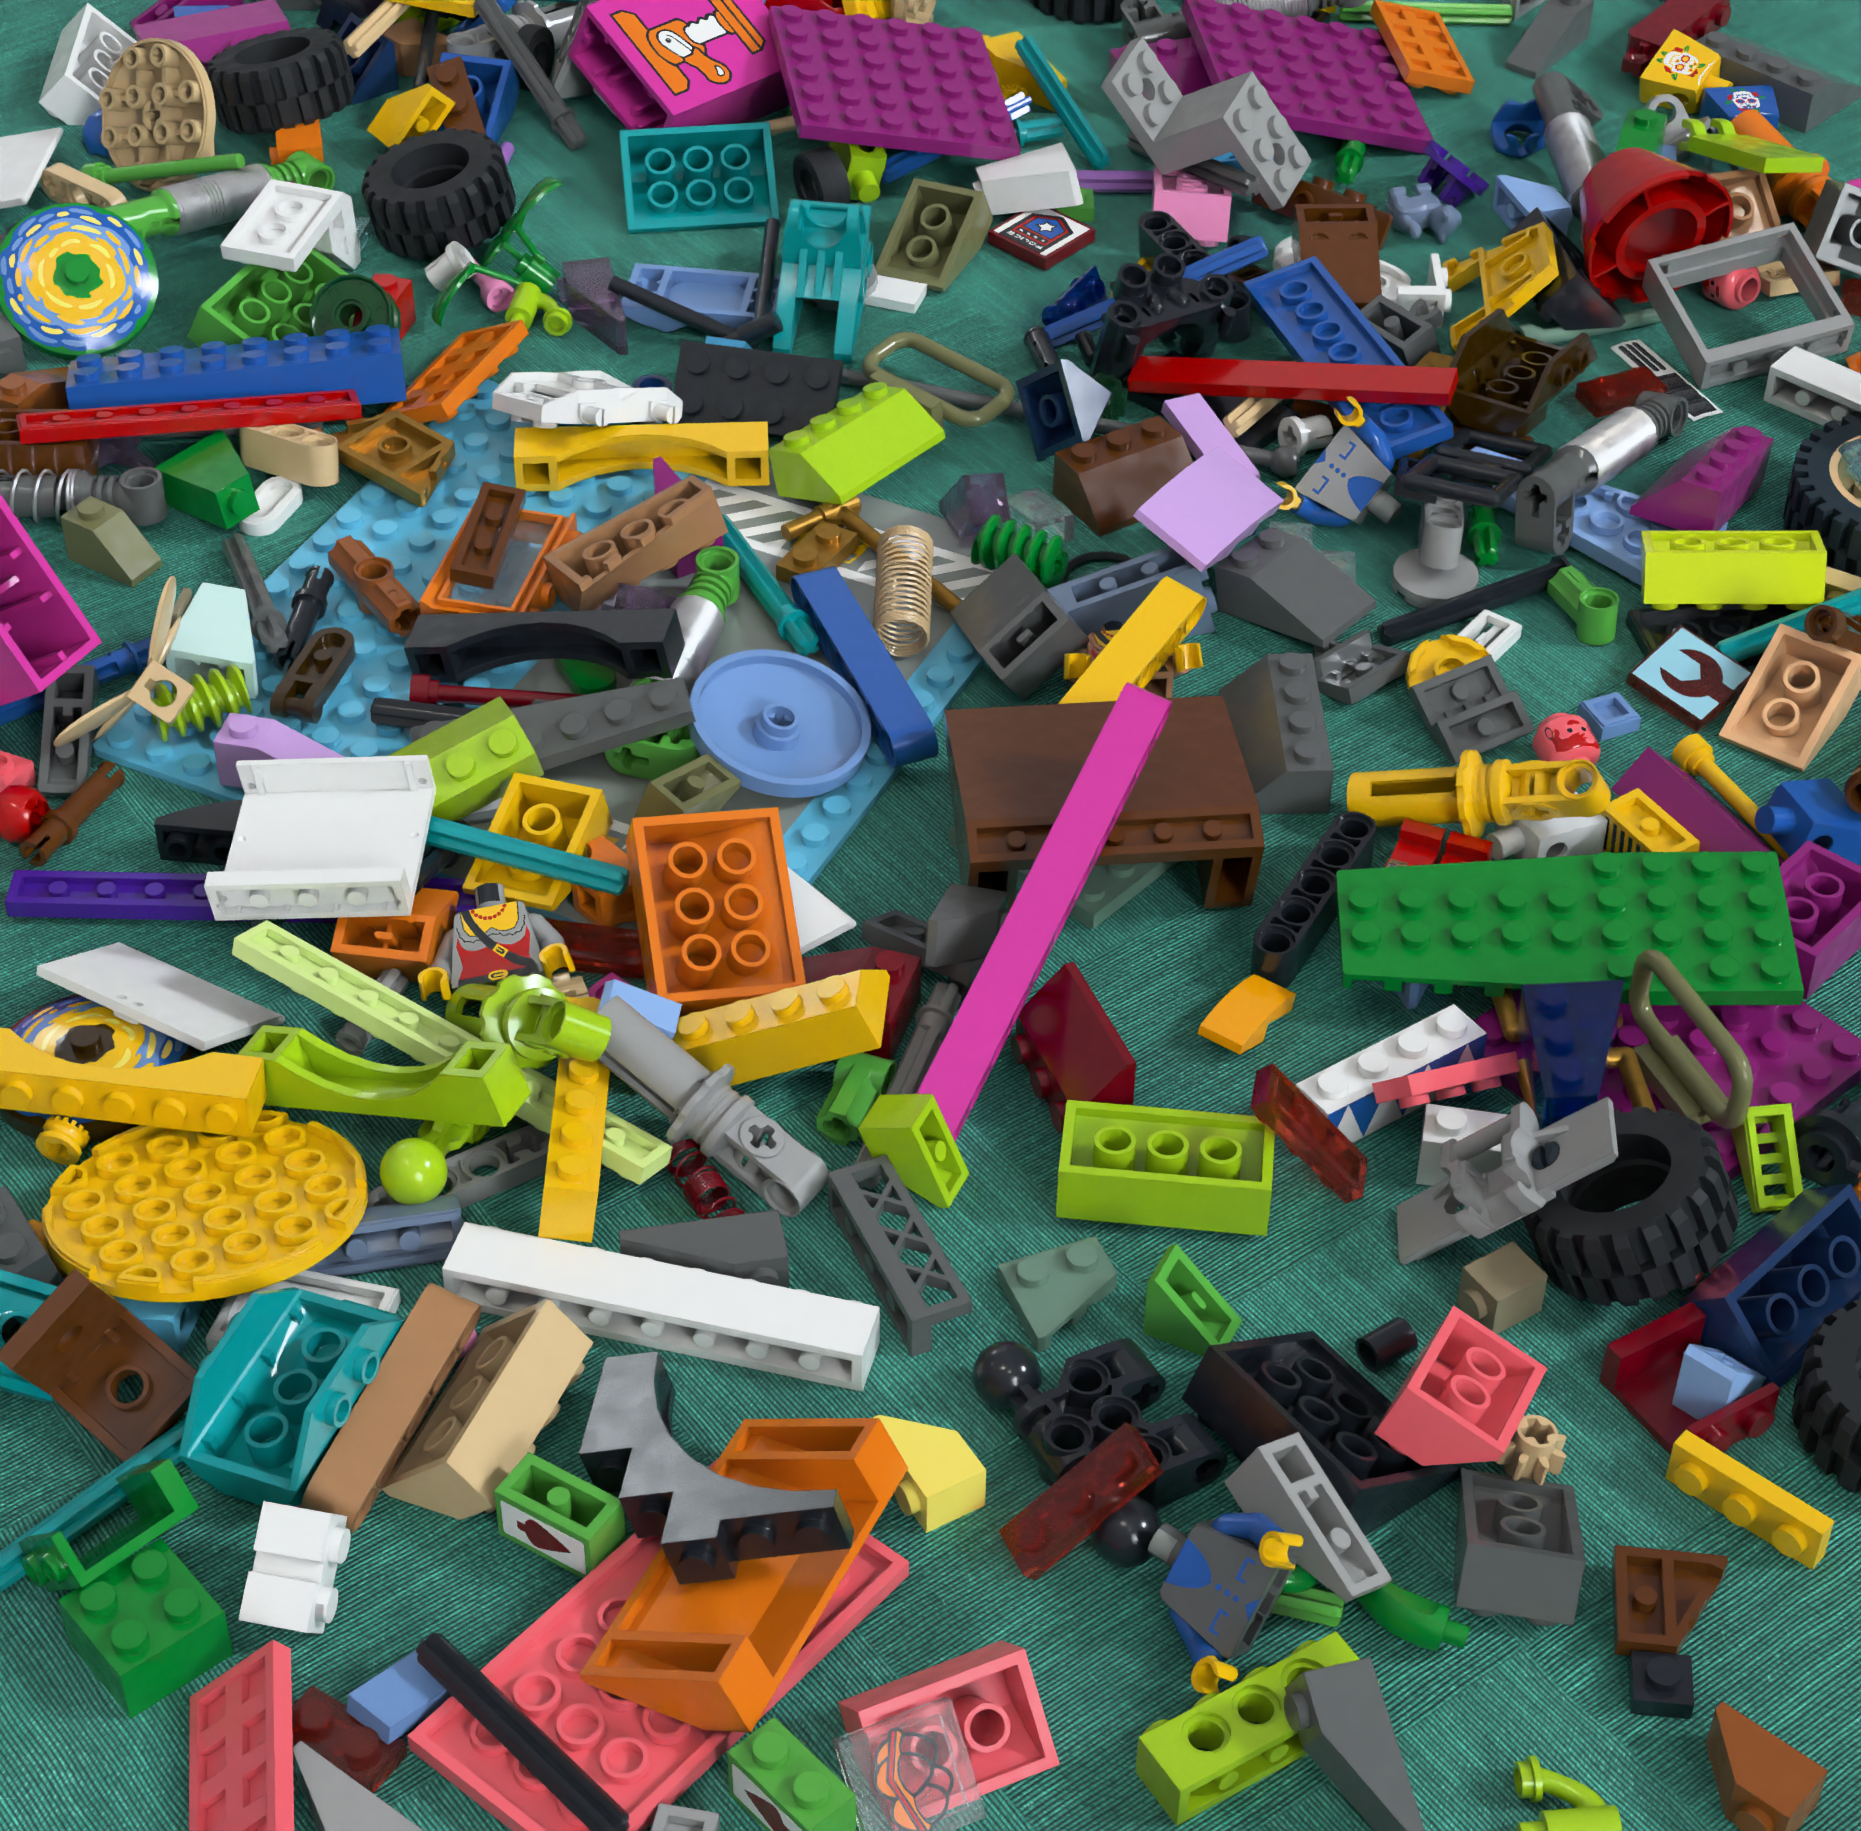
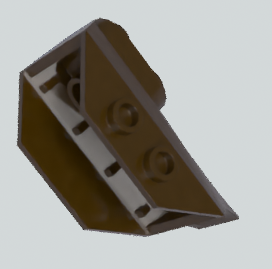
M1500 308L1496 309L1470 331L1464 333L1459 340L1457 351L1449 368L1458 369L1459 379L1451 404L1447 406L1451 411V419L1458 425H1461V427L1518 439L1526 436L1545 420L1548 404L1598 358L1589 335L1582 332L1565 347L1557 346L1515 333L1505 311Z

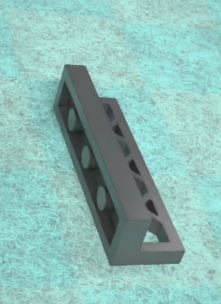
M886 1154L828 1172V1209L908 1352L913 1357L931 1351L932 1325L971 1313V1298ZM881 1175L886 1184L880 1195L860 1189L857 1182ZM883 1212L905 1217L907 1223L903 1231L880 1225L879 1220ZM905 1248L927 1254L929 1259L924 1269L903 1263L900 1260ZM928 1285L949 1292L952 1299L927 1307L921 1295Z

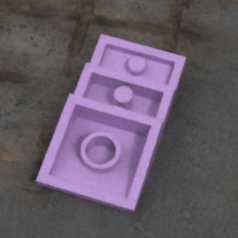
M1218 446L1176 475L1147 500L1133 516L1195 568L1203 572L1229 556L1238 542L1250 536L1261 521L1277 511L1284 500Z

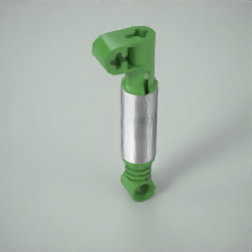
M297 151L292 153L285 162L268 166L263 163H255L244 166L241 169L223 171L175 183L152 191L148 197L112 205L103 209L109 210L126 220L139 232L144 240L159 234L166 237H175L241 219L271 179L285 182L293 181L296 184L332 190L335 183V173L330 166L309 153Z
M711 546L701 550L696 555V572L688 588L670 606V608H676L685 641V647L673 678L645 677L633 679L630 687L683 677L690 697L696 680L703 672L723 632L726 608L735 603L739 598L740 562L738 554L733 549L725 546ZM687 725L605 751L606 760L612 768L625 775L648 780H655L701 757L690 737Z

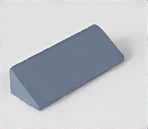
M457 1195L436 1197L421 1204L395 1203L368 1207L359 1225L350 1237L333 1253L307 1270L339 1277L446 1261L463 1226L459 1198Z

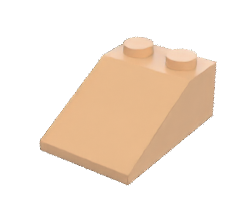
M1780 623L1718 735L1719 739L1803 773L1846 717L1861 689V654L1839 647L1833 643L1815 641L1807 633Z

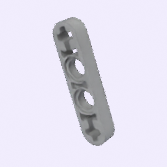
M526 1126L447 1158L448 1175L445 1186L451 1189L448 1193L437 1197L457 1195L460 1209L543 1175L546 1172L550 1134L540 1131L534 1126ZM484 1165H490L498 1169L494 1174L485 1177L476 1176L472 1173L474 1169ZM379 1186L368 1194L366 1208L399 1202L392 1199L386 1193L383 1186Z

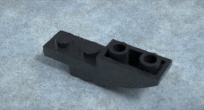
M243 800L205 804L157 817L154 827L160 859L226 866Z

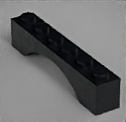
M676 608L421 614L418 616L404 645V650L412 674L431 675V679L440 680V683H458L473 675L503 665L541 659H574L596 663L615 670L628 679H642L645 677L665 679L673 678L685 647V641Z

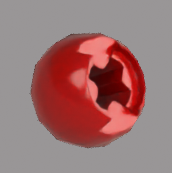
M18 784L9 785L0 793L1 838L10 843H22L41 826V819L50 808L39 790L30 785Z

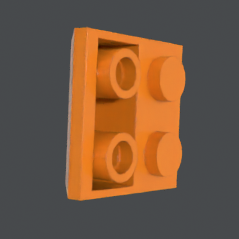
M422 888L414 897L411 916L338 918L330 953L334 958L368 977L378 978L383 970L397 968L408 979V982L418 983L417 977L419 973L430 968L445 933L452 929L459 894L457 891Z

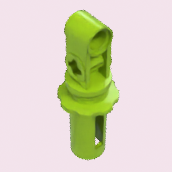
M533 973L523 977L516 974L510 975L497 982V986L476 983L461 986L451 995L445 1010V1019L481 1039V1042L510 1044L521 1069L528 1067L533 1069L542 1068L551 1063L555 1057L562 1059L570 1057L590 1062L596 1061L605 1051L612 1030L609 1017L568 1002L564 993L559 992L552 985L550 979ZM467 1000L482 1002L479 1012L480 1018L462 1015L463 1007Z

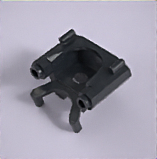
M1172 253L1159 254L1154 259L1151 271L1137 263H1127L1121 266L1116 281L1110 283L1115 302L1108 307L1106 313L1101 315L1103 326L1097 346H1095L1089 330L1081 331L1075 335L1085 364H1091L1089 370L1090 377L1108 391L1115 390L1123 382L1124 376L1130 375L1132 368L1135 367L1146 345L1155 338H1158L1160 343L1176 339L1175 332L1182 337L1179 344L1182 355L1188 358H1211L1219 335H1229L1236 315V310L1229 307L1234 293L1232 282L1222 274H1208L1200 281L1183 278L1185 263L1179 256Z

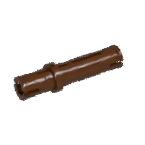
M103 761L58 809H51L41 819V826L20 844L19 848L22 857L26 860L38 848L39 853L29 863L42 867L61 845L71 843L79 833L78 828L117 788L124 784L125 775L123 771L119 768L108 779L106 775L116 764Z

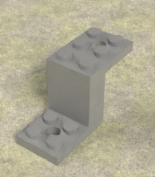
M1141 36L1129 42L1101 85V88L1162 175L1232 152L1245 172L1259 178L1260 183L1257 186L1260 190L1259 193L1273 211L1285 206L1312 161L1305 147L1301 145L1285 117L1281 115L1253 71L1183 96L1175 82L1157 59L1156 54Z

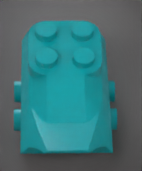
M296 1287L253 1292L241 1311L231 1318L227 1331L211 1354L206 1355L199 1365L198 1372L194 1377L179 1457L195 1474L223 1494L261 1506L263 1501L294 1507L301 1504L311 1478L341 1430L340 1427L347 1422L351 1409L367 1384H370L375 1379L380 1362L406 1319L401 1318L400 1315L346 1299H334Z

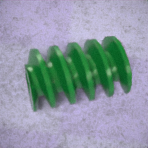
M998 514L991 515L986 524L981 527L975 537L971 550V563L974 565L981 564L982 567L988 570L998 569L1008 558L1016 553L1046 589L1061 584L1067 571L1069 557L1068 553L1062 550L1063 538L1061 536H1053L1047 545L1048 535L1045 530L1040 529L1037 531L1032 539V527L1030 525H1023L1017 532V522L1015 520L1009 519L1002 526V518Z

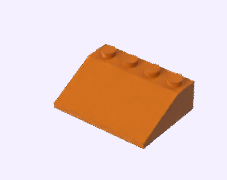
M778 807L632 818L625 842L646 990L648 992L682 1004L679 1017H682L692 1012H701L732 1004L738 1000H747L774 993L784 988H793L806 984Z

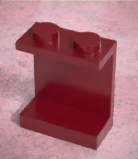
M1693 1302L1607 1344L1599 1381L1670 1455L1673 1443L1685 1430H1688L1723 1453L1730 1446L1747 1437H1759L1770 1428L1775 1419L1774 1411L1780 1388L1774 1382H1771L1700 1420L1672 1405L1684 1352L1689 1343L1700 1345L1706 1315Z

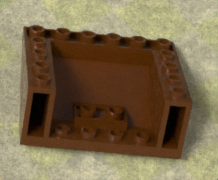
M1223 695L1165 698L1172 701L1168 718L1094 866L1197 860L1204 909L1251 906L1265 844L1258 802ZM1116 701L944 710L943 721L961 885L1007 891V909H1011L1015 901L1018 870H1031Z

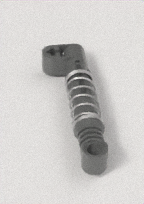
M136 467L124 472L120 477L118 475H110V477L108 475H100L98 477L97 475H91L87 470L67 469L61 476L55 475L50 469H44L39 475H32L27 469H21L16 475H10L6 470L0 469V473L5 474L0 475V494L17 519L18 517H33L34 521L39 523L41 517H56L57 522L61 523L60 517L64 515V511L68 512L89 496L122 509L135 525H153L161 522L168 515L162 473L153 467Z

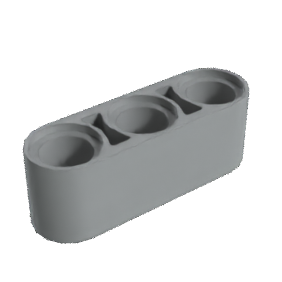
M1438 496L1436 504L1422 502L1418 527L1419 561L1424 566L1440 570L1454 569L1458 566L1464 529L1463 502Z

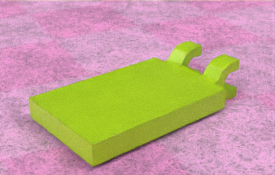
M1682 119L1681 127L1687 128L1690 135L1688 141L1678 143L1679 150L1690 151L1763 174L1822 172L1823 156L1750 135H1738L1733 124L1727 119H1711L1710 126L1715 127L1719 134H1707L1705 125L1700 120Z

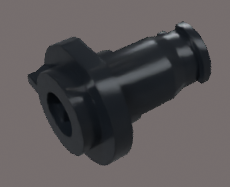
M1843 1097L1838 1108L1807 1112L1794 1123L1800 1173L1803 1177L1823 1187L1848 1183L1852 1186L1861 1178V1097L1852 1104L1848 1098Z

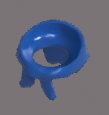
M1531 99L1526 103L1508 100L1497 111L1490 129L1492 145L1496 151L1506 156L1522 159L1545 148L1544 123L1535 99ZM1511 131H1522L1532 134L1526 138L1522 146L1519 145V141L1514 135L1506 134V139L1504 136L1505 133Z

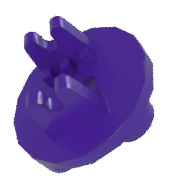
M1433 139L1422 150L1430 159L1417 178V181L1420 184L1428 182L1432 187V192L1446 179L1448 182L1439 195V199L1443 203L1456 208L1471 191L1481 197L1490 186V184L1474 172L1467 177L1466 175L1471 169L1452 154L1447 160L1444 159L1449 152Z

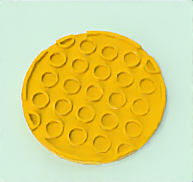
M262 1109L250 1138L140 1125L96 1145L91 1149L92 1157L80 1165L70 1164L50 1188L51 1197L47 1205L42 1208V1228L47 1250L52 1260L64 1273L69 1275L76 1268L112 1296L148 1302H193L225 1298L268 1287L286 1280L322 1261L339 1248L354 1232L364 1216L369 1193L366 1170L361 1155L345 1137L313 1120L307 1123V1125L290 1121L289 1115L286 1112Z

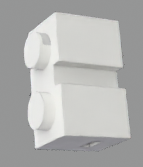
M263 1501L253 1550H256L253 1570L248 1571L238 1620L304 1633L323 1634L325 1623H330L333 1620L337 1609L338 1589L333 1587L337 1564H342L345 1561L349 1551L351 1534L350 1530L345 1528L347 1516Z

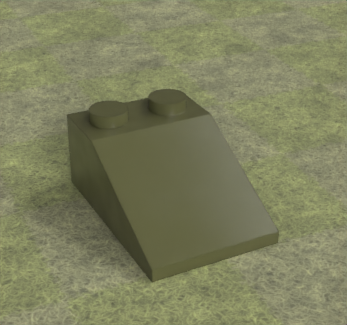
M914 178L875 266L877 274L927 284V289L945 292L979 252L992 223L993 216L984 192Z

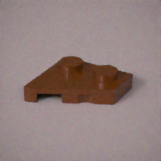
M1614 1545L1611 1563L1615 1655L1630 1656L1631 1650L1678 1654L1723 1580L1728 1564V1556Z

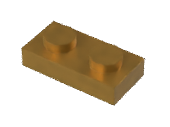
M820 521L776 564V579L790 583V578L794 575L831 566L838 568L858 548V533L839 527L836 524Z

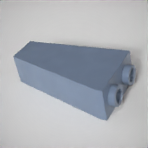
M1170 546L1047 589L1088 636L1091 632L1100 631V628L1109 621H1119L1125 624L1164 577L1168 576L1207 598L1202 616L1187 636L1208 634L1216 631L1211 614L1218 611L1217 604L1210 586L1203 588L1202 581L1209 579L1207 570L1200 572Z

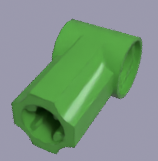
M1573 566L1559 569L1557 574L1548 581L1547 593L1577 623V638L1588 645L1600 646L1611 643L1615 639L1619 603L1617 593L1604 587H1595L1582 572H1578Z
M866 1053L839 1058L834 1072L833 1087L816 1117L817 1130L822 1132L829 1142L846 1146L850 1141H858L861 1135L858 1128L879 1095L886 1094L897 1069L896 1062Z

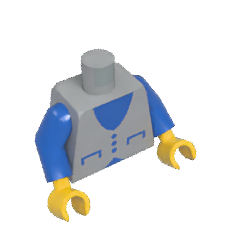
M1348 396L1346 398L1354 406L1353 412L1350 415L1343 416L1334 408V414L1340 423L1343 424V427L1298 485L1293 488L1282 481L1276 483L1287 491V496L1279 509H1290L1291 513L1319 526L1343 528L1351 521L1360 525L1370 512L1386 525H1389L1403 508V504L1387 492L1396 479V476L1391 471L1394 467L1395 459L1385 432L1368 415L1363 414L1360 404L1354 397Z

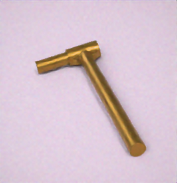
M858 496L853 497L843 505L825 502L814 507L812 512L781 525V533L787 541L810 532L820 521L838 526L843 525L848 530L858 533V538L876 553L877 542L881 535L859 517L861 502ZM895 546V547H893V548H890L888 551L893 550V549L898 548V547ZM897 551V552H894V553L889 554L888 556H891V555H894V554H897V553H904V552H903V551ZM899 556L893 558V560L911 558L909 556ZM903 574L907 576H914V574ZM932 576V598L951 612L963 600Z

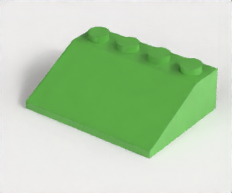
M315 248L312 249L296 272L280 271L275 268L247 264L200 306L187 338L201 348L202 344L211 341H222L226 345L242 344L243 340L251 337H264L267 341L283 340L284 336L291 333H306L308 337H313L314 334L310 327V308L315 295L326 282L340 275H348V273ZM355 313L350 317L349 328L353 325Z

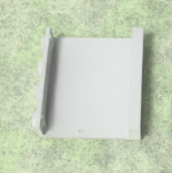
M428 755L237 761L236 768L245 794L224 871L207 872L204 884L215 921L411 916L437 790Z

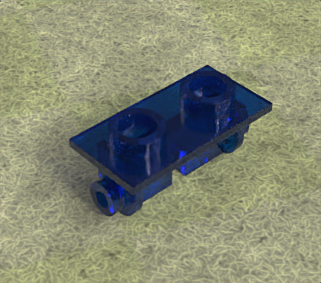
M1092 265L1081 277L1073 279L1070 287L1052 305L1044 308L1042 322L1045 326L1108 300L1104 282L1100 278L1096 265Z

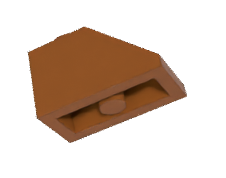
M1722 1701L1715 1709L1706 1747L1725 1818L1736 1824L1740 1831H1797L1817 1806L1828 1770Z

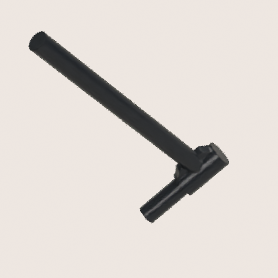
M415 7L425 11L413 89L427 83L429 84L426 67L432 65L439 17L445 19L451 17L461 22H464L468 17ZM478 13L475 16V18H469L472 22H474L480 17V15Z
M768 218L765 222L754 319L739 326L737 331L722 338L746 341L751 346L783 331V324L775 311L770 312L780 233V221L776 218Z

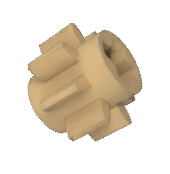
M1523 1415L1505 1453L1499 1461L1495 1462L1496 1464L1503 1465L1506 1473L1509 1476H1513L1512 1479L1515 1481L1520 1478L1533 1479L1538 1485H1543L1547 1472L1554 1475L1561 1473L1567 1457L1562 1451L1567 1437L1566 1435L1558 1434L1556 1426L1549 1419L1539 1415Z

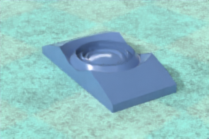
M635 263L629 282L736 330L739 326L754 319L759 273ZM780 275L774 276L770 312H776ZM622 298L620 314L638 323L666 333L685 326L690 327L628 298Z

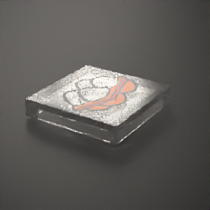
M944 1696L832 1739L845 1784L856 1794V1820L860 1831H953L987 1817L952 1699Z

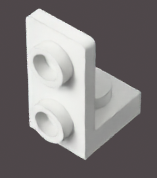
M1439 253L1430 254L1427 286L1397 285L1396 304L1410 311L1411 306L1421 298L1426 301L1429 313L1435 307L1441 310L1442 316L1444 313H1450L1452 294L1451 289H1447L1448 271L1447 267H1441Z

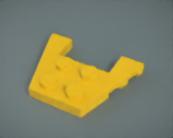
M1544 221L1502 238L1501 243L1503 245L1486 251L1481 246L1470 251L1469 255L1471 258L1458 262L1454 257L1442 263L1443 267H1447V286L1452 292L1457 291L1481 276L1484 306L1449 327L1451 347L1455 352L1457 351L1461 336L1475 327L1482 319L1484 320L1498 308L1503 309L1509 318L1559 275L1553 233Z

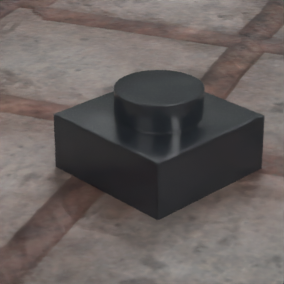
M1631 1650L1628 1662L1630 1713L1691 1719L1694 1708L1691 1656Z

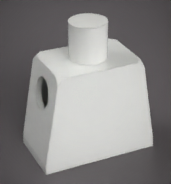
M1601 814L1593 817L1552 818L1545 821L1514 820L1510 826H1499L1496 823L1495 832L1488 834L1486 840L1493 842L1491 857L1495 860H1502L1511 855H1514L1517 859L1598 854L1603 850L1608 820Z

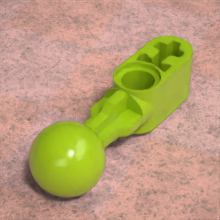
M424 1120V1123L418 1129V1138L402 1139L394 1143L383 1155L379 1175L384 1190L392 1199L402 1204H421L434 1199L442 1191L447 1180L448 1167L445 1159L447 1153L460 1149L466 1142L477 1145L492 1126Z

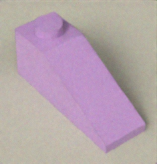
M229 713L213 741L220 785L238 788L243 787L236 768L237 761L344 757L274 719L248 714Z

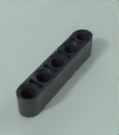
M1150 211L1139 217V256L1146 261V264L1151 269L1154 259L1162 253H1172L1179 256L1184 261L1185 266L1210 256L1168 213ZM1227 274L1224 277L1232 282L1234 292L1229 307L1236 310V315L1229 335H1219L1218 339L1227 343H1238L1248 339L1251 334V297Z
M1345 812L1335 818L1256 930L1253 938L1250 975L1256 974L1283 988L1288 987L1293 982L1337 917V871L1371 867L1376 824L1370 816L1360 812Z

